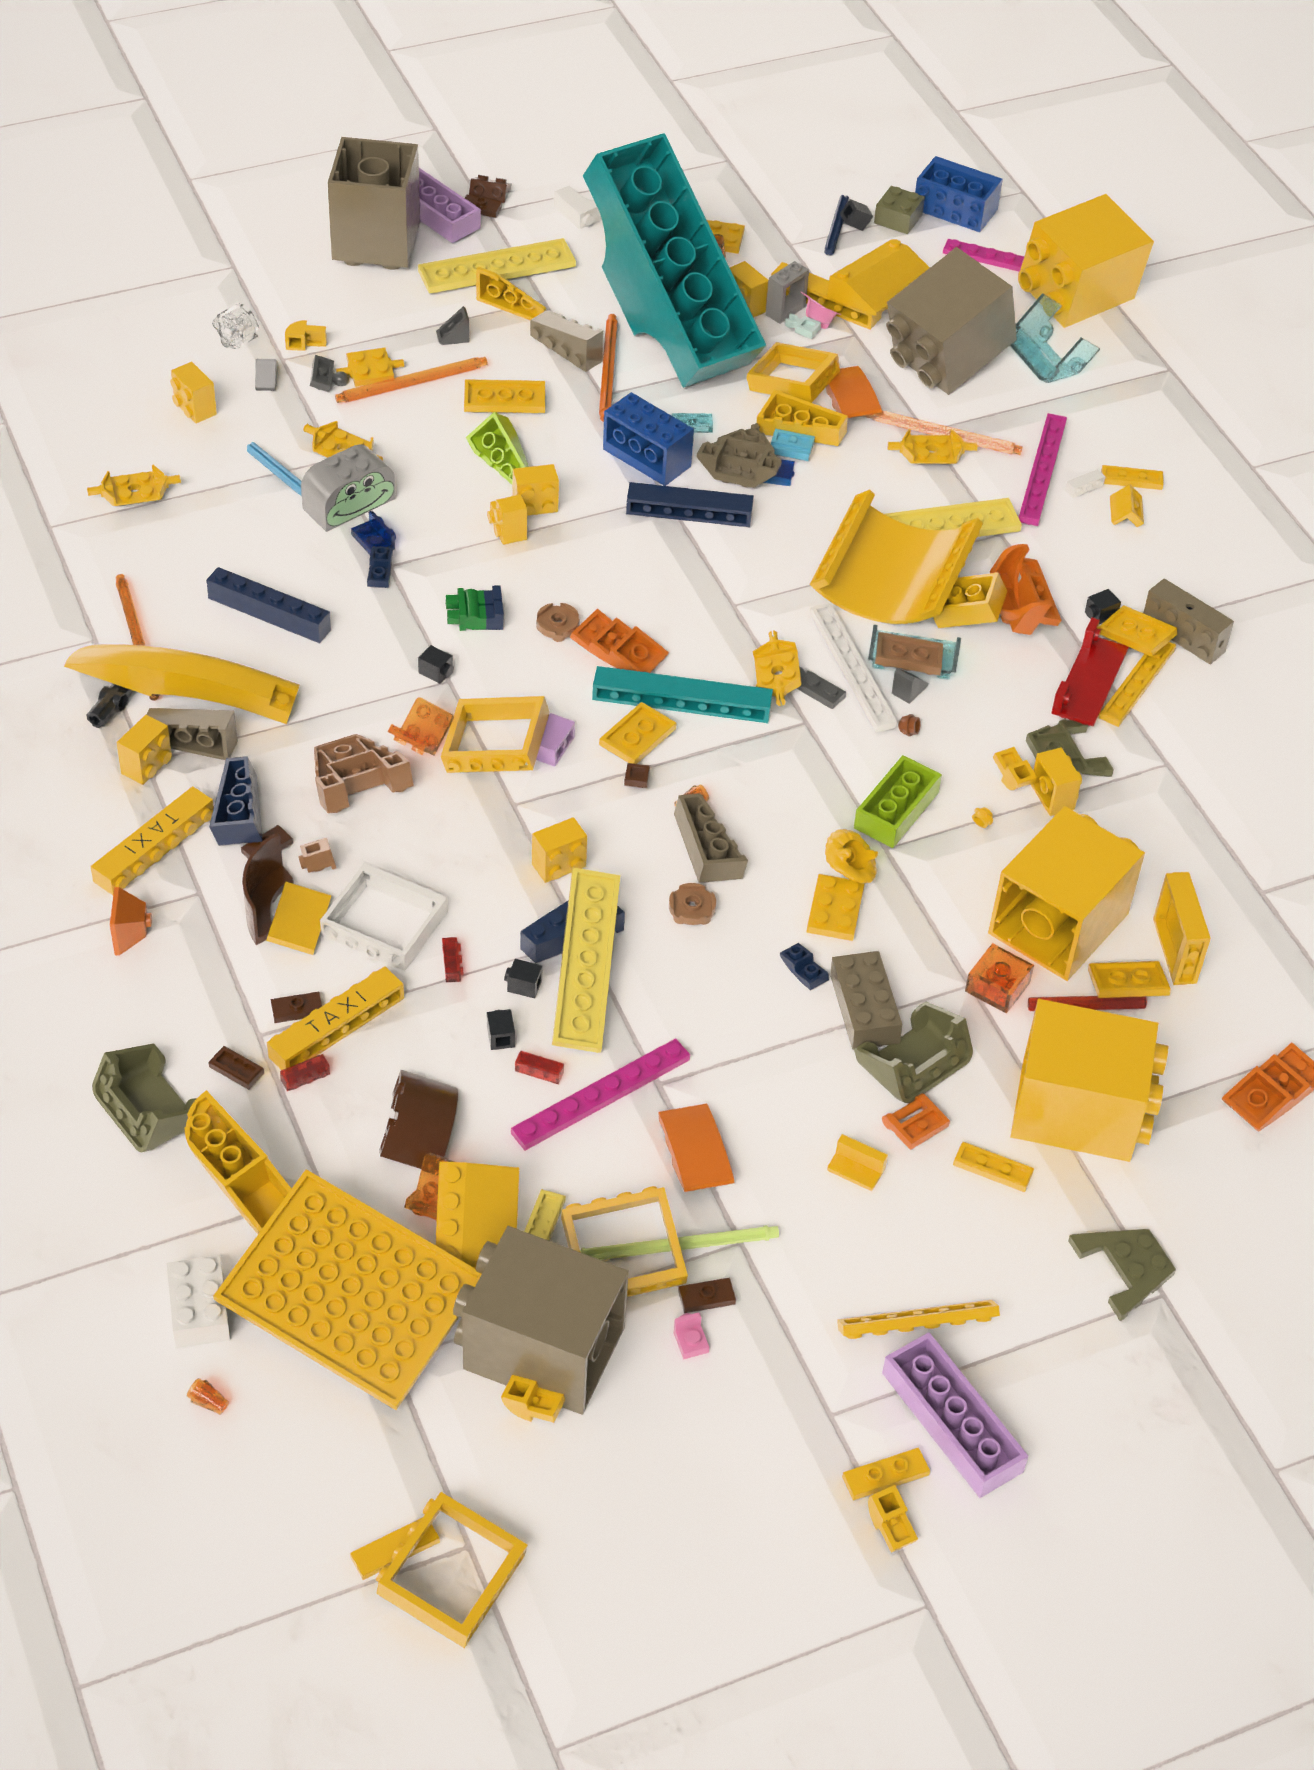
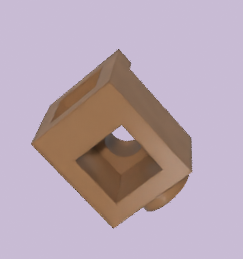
M327 837L300 846L302 855L298 856L302 869L307 868L308 873L318 872L330 866L332 870L337 869Z

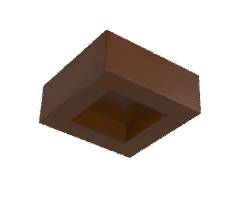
M627 763L624 786L647 788L650 766Z

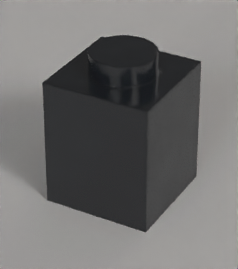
M849 199L840 212L846 225L861 231L866 228L873 218L867 205Z
M1108 588L1088 597L1085 613L1088 618L1099 619V624H1102L1120 609L1121 601Z
M432 645L418 657V673L439 684L453 673V655Z
M514 959L512 966L507 967L504 981L507 982V992L535 999L542 983L543 965Z
M511 1009L486 1012L490 1049L515 1048V1027Z

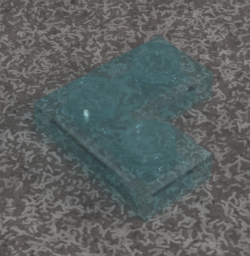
M672 413L673 417L694 428V433H713L712 414Z

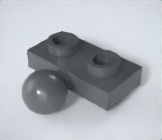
M315 355L309 386L329 392L332 381L337 386H346L349 383V376L342 371L333 373L334 360Z

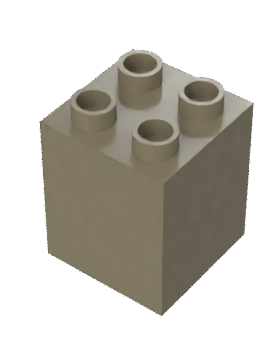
M341 136L327 182L332 260L344 261L350 266L367 263L382 265L389 270L401 267L408 268L420 224L418 144Z
M955 247L887 302L890 321L886 323V327L892 336L893 348L890 349L892 359L901 368L910 366L914 369L919 379L928 388L937 386L948 395L1017 340L1013 286L958 247Z
M507 1226L498 1244L490 1241L485 1243L476 1265V1272L482 1274L475 1287L464 1284L454 1304L453 1315L461 1317L454 1335V1344L463 1347V1369L507 1386L512 1375L537 1381L539 1388L564 1394L565 1402L562 1406L563 1408L583 1415L625 1329L629 1270Z

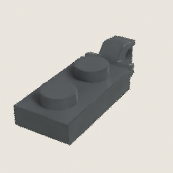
M800 667L802 684L797 688L799 691L830 709L835 708L846 697V691L807 669L804 671Z

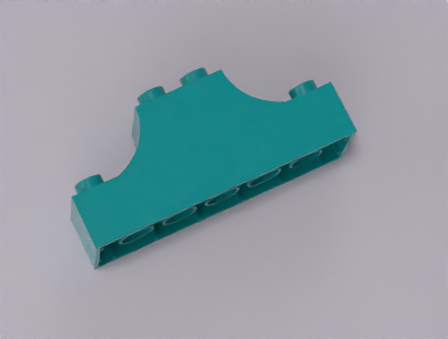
M662 133L597 153L582 176L600 212L604 227L606 250L601 267L633 335L637 336L647 333L661 344L683 388L750 365L767 345L666 134Z

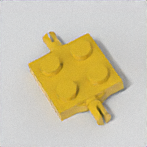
M385 347L346 353L348 367L336 368V373L340 371L345 372L353 379L355 387L394 381L393 368L404 367L403 358L391 360Z

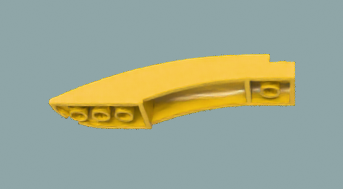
M89 645L72 653L64 664L66 668L148 696H152V694L174 695L217 702L287 724L300 684L221 658L184 650L145 645Z
M206 1090L194 1101L187 1113L188 1119L184 1128L188 1146L253 1230L259 1234L292 1188L274 1167L263 1150Z

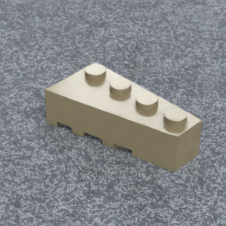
M549 310L530 320V336L583 371L587 372L603 362L604 330L599 328L594 330L588 324L580 325L577 320L571 319L569 321L565 316Z

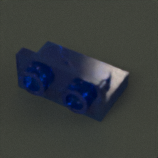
M373 510L368 512L369 521L351 528V535L369 555L372 546L389 547L395 550V532Z

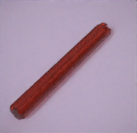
M1098 996L1030 997L1027 1001V1008L1030 1012H1035L1038 999L1093 1010L1145 1009L1147 1006L1146 996L1098 998Z

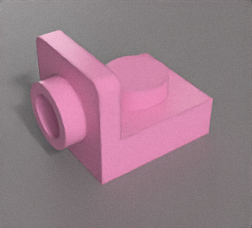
M699 1312L694 1314L686 1313L674 1320L673 1334L683 1360L709 1353L710 1347L701 1327L702 1317Z

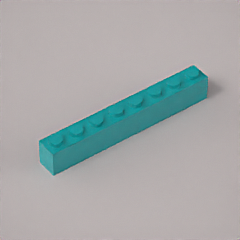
M597 666L593 681L592 700L633 706L643 702L655 709L768 724L773 689Z

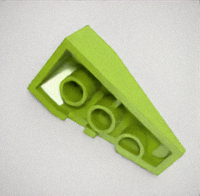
M493 412L465 437L473 452L478 457H481L490 467L499 472L510 484H513V469L529 467L517 432L506 416Z

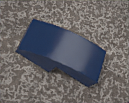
M372 546L367 587L389 588L393 548Z
M799 942L780 952V957L788 969L810 991L829 981V973L814 962L813 953Z

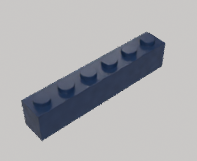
M629 482L626 514L750 528L754 495Z
M217 567L206 579L208 599L319 644L331 631L330 611L220 567Z

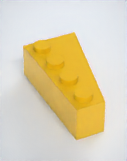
M774 390L757 415V424L760 427L759 431L765 435L773 436L775 429L815 436V443L839 446L847 433L848 416Z

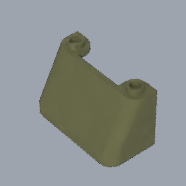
M925 1001L912 1012L910 1018L912 1030L901 1036L899 1044L888 1045L878 1051L874 1043L864 1042L854 1049L856 1059L896 1099L903 1103H911L915 1100L916 1096L921 1093L925 1094L970 1062L973 1055V1047L965 1017Z
M154 1043L104 1052L92 1083V1091L96 1100L134 1148L141 1153L151 1151L185 1132L184 1127H186L188 1119L187 1113L197 1099H189L185 1104L161 1075L166 1059Z

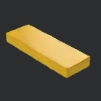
M1102 465L1101 473L1105 475L1104 484L1119 486L1131 484L1137 488L1163 489V471Z
M963 1141L953 1162V1165L1022 1192L1026 1191L1034 1172L1032 1167Z
M414 1522L350 1553V1558L362 1580L379 1573L384 1566H390L394 1560L391 1558L393 1552L400 1543L403 1545L409 1538L407 1533ZM432 1524L409 1558L440 1543V1537Z

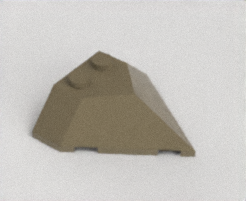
M757 423L752 424L750 429H739L718 437L714 443L708 441L702 443L696 456L714 479L724 483L738 484L746 488H755L775 476L782 463L781 459L775 456V450L765 434L759 431L760 427Z

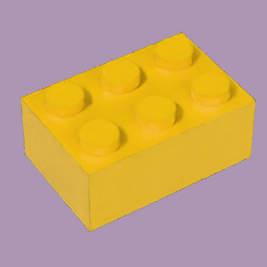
M999 573L958 577L950 592L951 595L943 607V612L938 617H933L938 628L997 622L1007 594V589Z

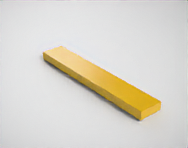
M1168 642L1152 657L1144 654L1100 712L1099 719L1119 727L1172 656L1177 645Z

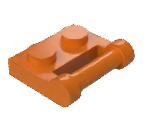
M923 1093L916 1096L914 1101L892 1114L887 1113L882 1116L884 1126L889 1130L891 1129L910 1150L946 1129L950 1124V1120ZM919 1109L923 1110L918 1114L914 1115L913 1117H911L910 1119L906 1120L905 1122H899L900 1120L904 1119L905 1117L909 1116Z

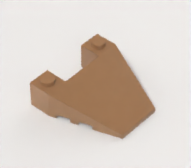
M353 734L314 747L317 792L320 805L328 814L338 813L342 809L350 807L348 795L382 784H385L392 793L403 792L407 788L414 786L410 762L402 753L398 751L392 753L384 745L378 747L373 740L359 734Z

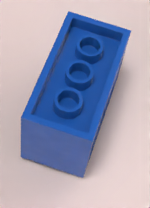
M935 156L917 177L915 193L925 196L923 213L980 233L998 210L1003 179Z
M632 392L604 411L603 450L663 486L668 485L691 467L694 428Z

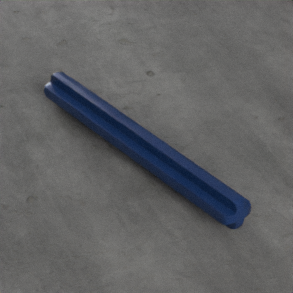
M842 194L839 197L825 244L824 253L826 255H833L844 221L840 212L849 201L848 195L844 196Z

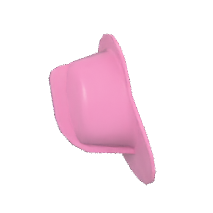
M801 292L808 297L806 316L821 322V328L827 329L836 314L839 313L823 307Z

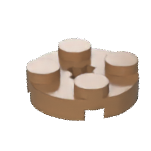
M549 603L541 607L537 612V630L556 642H562L565 638L570 637L572 632L580 625L578 611L566 603H560V606H553V603Z
M685 883L680 885L679 889L675 892L674 890L669 896V911L677 924L706 925L710 923L712 916L715 914L716 897L712 891L711 893L707 891L706 886L702 884ZM694 902L697 906H689V904Z

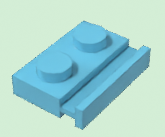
M775 429L771 445L775 450V455L808 461L815 436Z

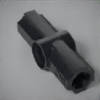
M112 684L110 687L104 686L99 693L98 701L86 714L87 720L96 728L104 726L116 711L122 712L125 709L128 697L133 690L116 684Z

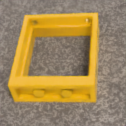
M775 342L747 373L749 390L770 395L776 390L812 403L840 372L839 356L836 353ZM780 363L815 370L805 382L769 376Z
M1166 873L1153 921L1173 985L1197 984L1211 937L1190 873Z

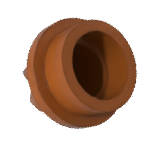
M909 714L902 716L898 727L900 732L907 736L917 735L920 731L921 721L919 717Z

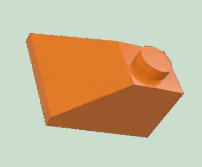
M114 887L110 930L115 956H120L146 937L147 927L152 926V913L147 912L146 902L120 887Z

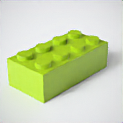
M902 755L856 809L854 829L894 848L938 795L942 774Z

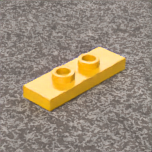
M918 1447L845 1471L842 1478L854 1501L880 1492L893 1485L899 1486L929 1476L930 1469Z

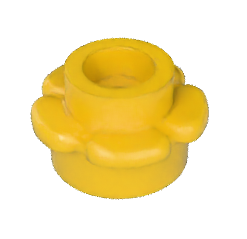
M985 807L974 809L975 813L972 815V819L979 827L986 828L993 823V814L989 809Z

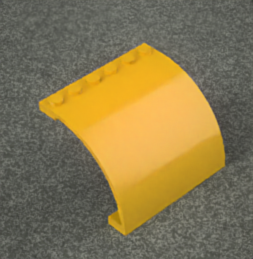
M870 489L855 495L809 585L836 606L854 615L877 622L908 624L938 617L943 612V607L951 595L950 592L958 580L961 569L965 566V561L973 549L972 546L976 538L980 534L979 531L983 522L976 518L963 523L961 528L952 530L917 528L896 521L872 507L871 503L875 494Z

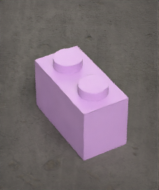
M550 713L536 760L555 767L575 738V722Z

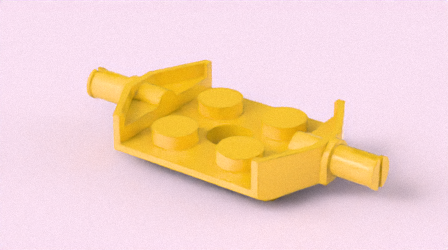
M338 421L322 425L319 428L307 423L303 428L304 432L313 435V451L327 458L359 444L367 446L373 452V437H371L369 442L338 428Z
M908 429L902 441H888L887 443L888 450H900V453L910 463L956 464L965 451H977V442L963 441L953 429H951L950 435H911V429Z
M153 464L152 471L110 477V471H107L101 481V485L87 487L88 496L101 494V497H104L112 506L161 500L169 485L181 483L180 474L173 476L164 475Z
M773 630V635L772 631L768 633L769 642L752 651L755 660L756 687L773 689L772 696H775L776 704L781 706L782 702L783 706L786 703V694L802 684L798 650L795 642L778 640V632ZM778 671H782L781 674H779V675H774V673H776V672H778Z

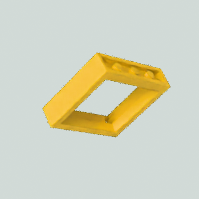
M545 696L459 699L440 756L446 772L533 770L550 714ZM531 719L521 750L458 751L467 721Z
M651 1186L643 1189L642 1192L634 1194L623 1192L618 1194L616 1198L606 1200V1198L601 1197L592 1200L589 1204L573 1203L566 1206V1209H562L561 1220L568 1248L581 1252L573 1223L574 1220L655 1202L659 1203L676 1268L628 1278L627 1297L679 1286L687 1282L688 1274L664 1187L657 1188L656 1186Z
M440 1492L435 1500L431 1498L423 1509V1514L425 1515L421 1521L418 1522L416 1520L407 1533L409 1538L404 1545L400 1543L396 1547L391 1557L394 1560L390 1566H384L376 1578V1581H378L376 1594L465 1649L525 1557L528 1544L443 1492ZM440 1511L508 1552L505 1560L462 1624L393 1582Z

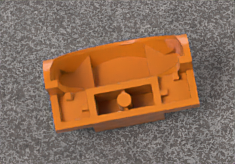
M1016 544L1008 547L1001 553L989 572L999 573L1007 589L1000 612L1002 622L1010 624L1012 632L1031 635L1039 623L1058 626L1062 620L1038 560L1025 558L1030 550L1028 544Z

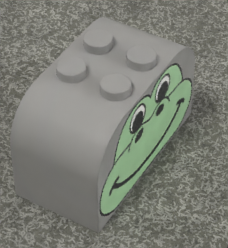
M362 444L354 445L314 464L307 470L301 482L302 509L322 529L328 532L395 500L394 472L367 446Z

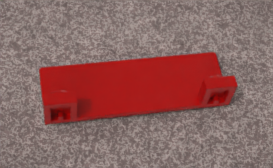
M1092 617L1086 628L1082 647L1066 681H1061L1055 693L1051 711L1053 715L1089 726L1095 725L1129 649L1128 646L1099 638L1101 634V629H1098L1100 620Z

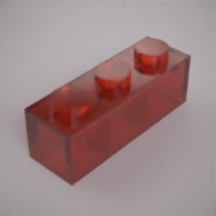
M457 937L442 938L446 983L461 982V975H464L463 966H460L462 964V954L459 955L461 943H458Z
M520 1050L515 1061V1072L559 1085L564 1074V1063Z
M321 1054L281 1070L280 1080L288 1092L330 1075V1065L325 1056Z

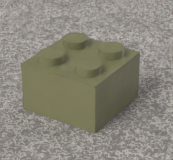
M891 185L876 204L874 224L908 235L923 215L925 196Z

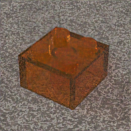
M992 943L968 973L965 992L1007 1014L1030 984L1034 964Z

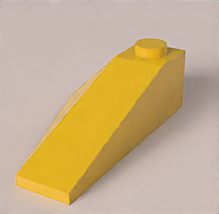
M481 267L476 268L477 301L528 320L546 311L545 306L504 277Z

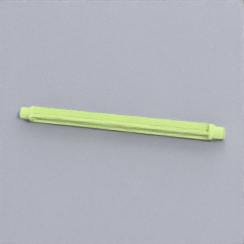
M764 1225L758 1228L678 1237L681 1250L760 1240L769 1241L771 1238H779L778 1226L768 1227ZM659 1239L593 1248L582 1247L580 1251L583 1254L604 1260L669 1252L671 1248L668 1239Z

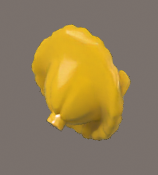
M838 829L830 834L825 845L826 862L829 863L830 867L853 882L871 883L877 874L875 858L878 856V851L870 850V846L861 838V835L851 830Z

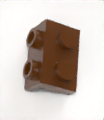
M478 174V177L471 178L469 195L485 197L486 199L505 203L506 194L511 191L512 183H507V179L496 177V180H490L489 176Z

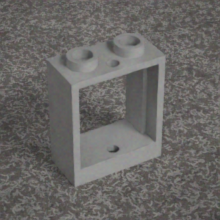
M794 261L769 277L765 314L767 317L781 324L786 318H789V314H796L805 308L806 296L801 292L807 295L809 269ZM790 286V293L786 296V288Z

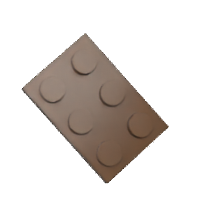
M878 632L875 664L940 676L943 643Z

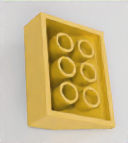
M440 1162L435 1245L476 1269L480 1252L487 1241L498 1244L507 1226L517 1229L520 1168L467 1162Z

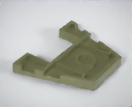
M1065 718L1060 720L1055 726L1047 725L1028 733L1025 741L1035 759L1037 753L1062 747L1066 755L1071 758L1076 771H1079L1080 774L1112 777L1114 769L1106 756L1084 759L1070 734L1086 733L1088 725Z
M1149 1229L1069 1235L1068 1242L1079 1259L1104 1251L1128 1287V1290L1110 1296L1108 1304L1119 1321L1124 1320L1129 1312L1139 1307L1146 1297L1157 1291L1175 1274L1176 1268Z

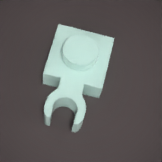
M791 313L789 314V319H785V326L795 328V333L812 339L821 329V322L806 316L801 319Z

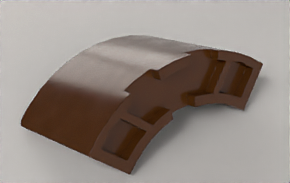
M278 833L273 834L256 847L248 858L243 871L242 885L248 932L255 945L267 940L272 924L270 917L272 902L274 903L282 893L285 882L294 884L293 877L283 866L281 838Z
M400 1069L392 1092L391 1109L395 1111L394 1119H388L379 1148L380 1157L438 1174L439 1163L444 1160L455 1120L458 1088Z

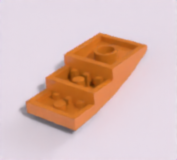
M859 366L841 368L840 372L826 386V393L832 399V407L836 412L847 415L848 418L882 412L877 396Z
M598 608L570 636L572 640L584 649L618 669L651 673L669 654L667 650L637 626L631 629L617 617L612 621Z
M1291 1042L1277 1056L1273 1054L1260 1067L1256 1066L1222 1097V1100L1259 1132L1314 1091V1061Z
M707 1103L658 1112L659 1122L665 1133V1143L672 1157V1166L684 1192L734 1183V1176L721 1135Z

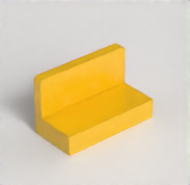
M1131 484L1110 495L1111 522L1114 525L1126 518L1136 527L1144 524L1142 495Z
M842 1134L837 1141L836 1153L828 1164L827 1171L872 1191L885 1171L888 1155Z

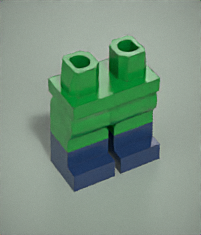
M501 585L492 586V590L478 591L471 588L466 590L464 588H457V595L445 596L446 609H457L447 610V625L459 624V631H466V628L470 630H503L504 611Z

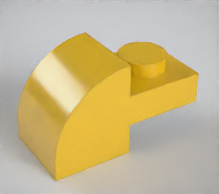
M300 320L290 324L285 330L286 350L306 351V346L326 347L327 345L326 326L307 325V320Z
M1015 747L994 754L993 759L1003 775L1001 781L1006 788L1015 790L1036 782L1037 776L1028 760L1022 761Z
M516 1375L511 1376L501 1395L502 1402L507 1409L516 1416L530 1422L535 1417L555 1423L565 1402L564 1394L539 1388L537 1381Z
M896 1485L869 1497L868 1508L873 1525L876 1530L880 1529L891 1553L918 1540L906 1515L908 1509Z

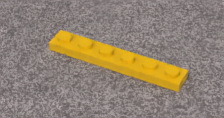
M984 1300L837 1319L838 1330L843 1336L849 1339H857L866 1333L886 1335L889 1330L897 1329L900 1332H910L914 1330V1327L920 1326L934 1329L940 1327V1324L943 1323L963 1325L966 1324V1320L974 1319L978 1322L991 1321L992 1317L1000 1316L999 1305L993 1300Z

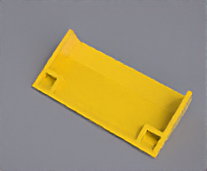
M891 239L830 275L827 297L877 316L888 309L887 302L930 267L908 245L901 243L897 239Z

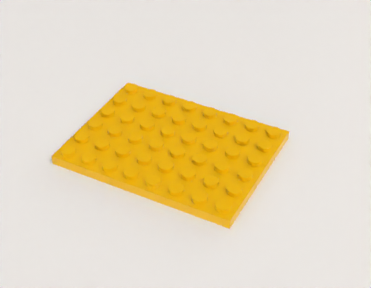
M305 1169L213 1295V1298L216 1302L394 1410H397L459 1319L458 1316L453 1315V1308L460 1289L464 1284L475 1287L482 1274L476 1272L475 1268Z

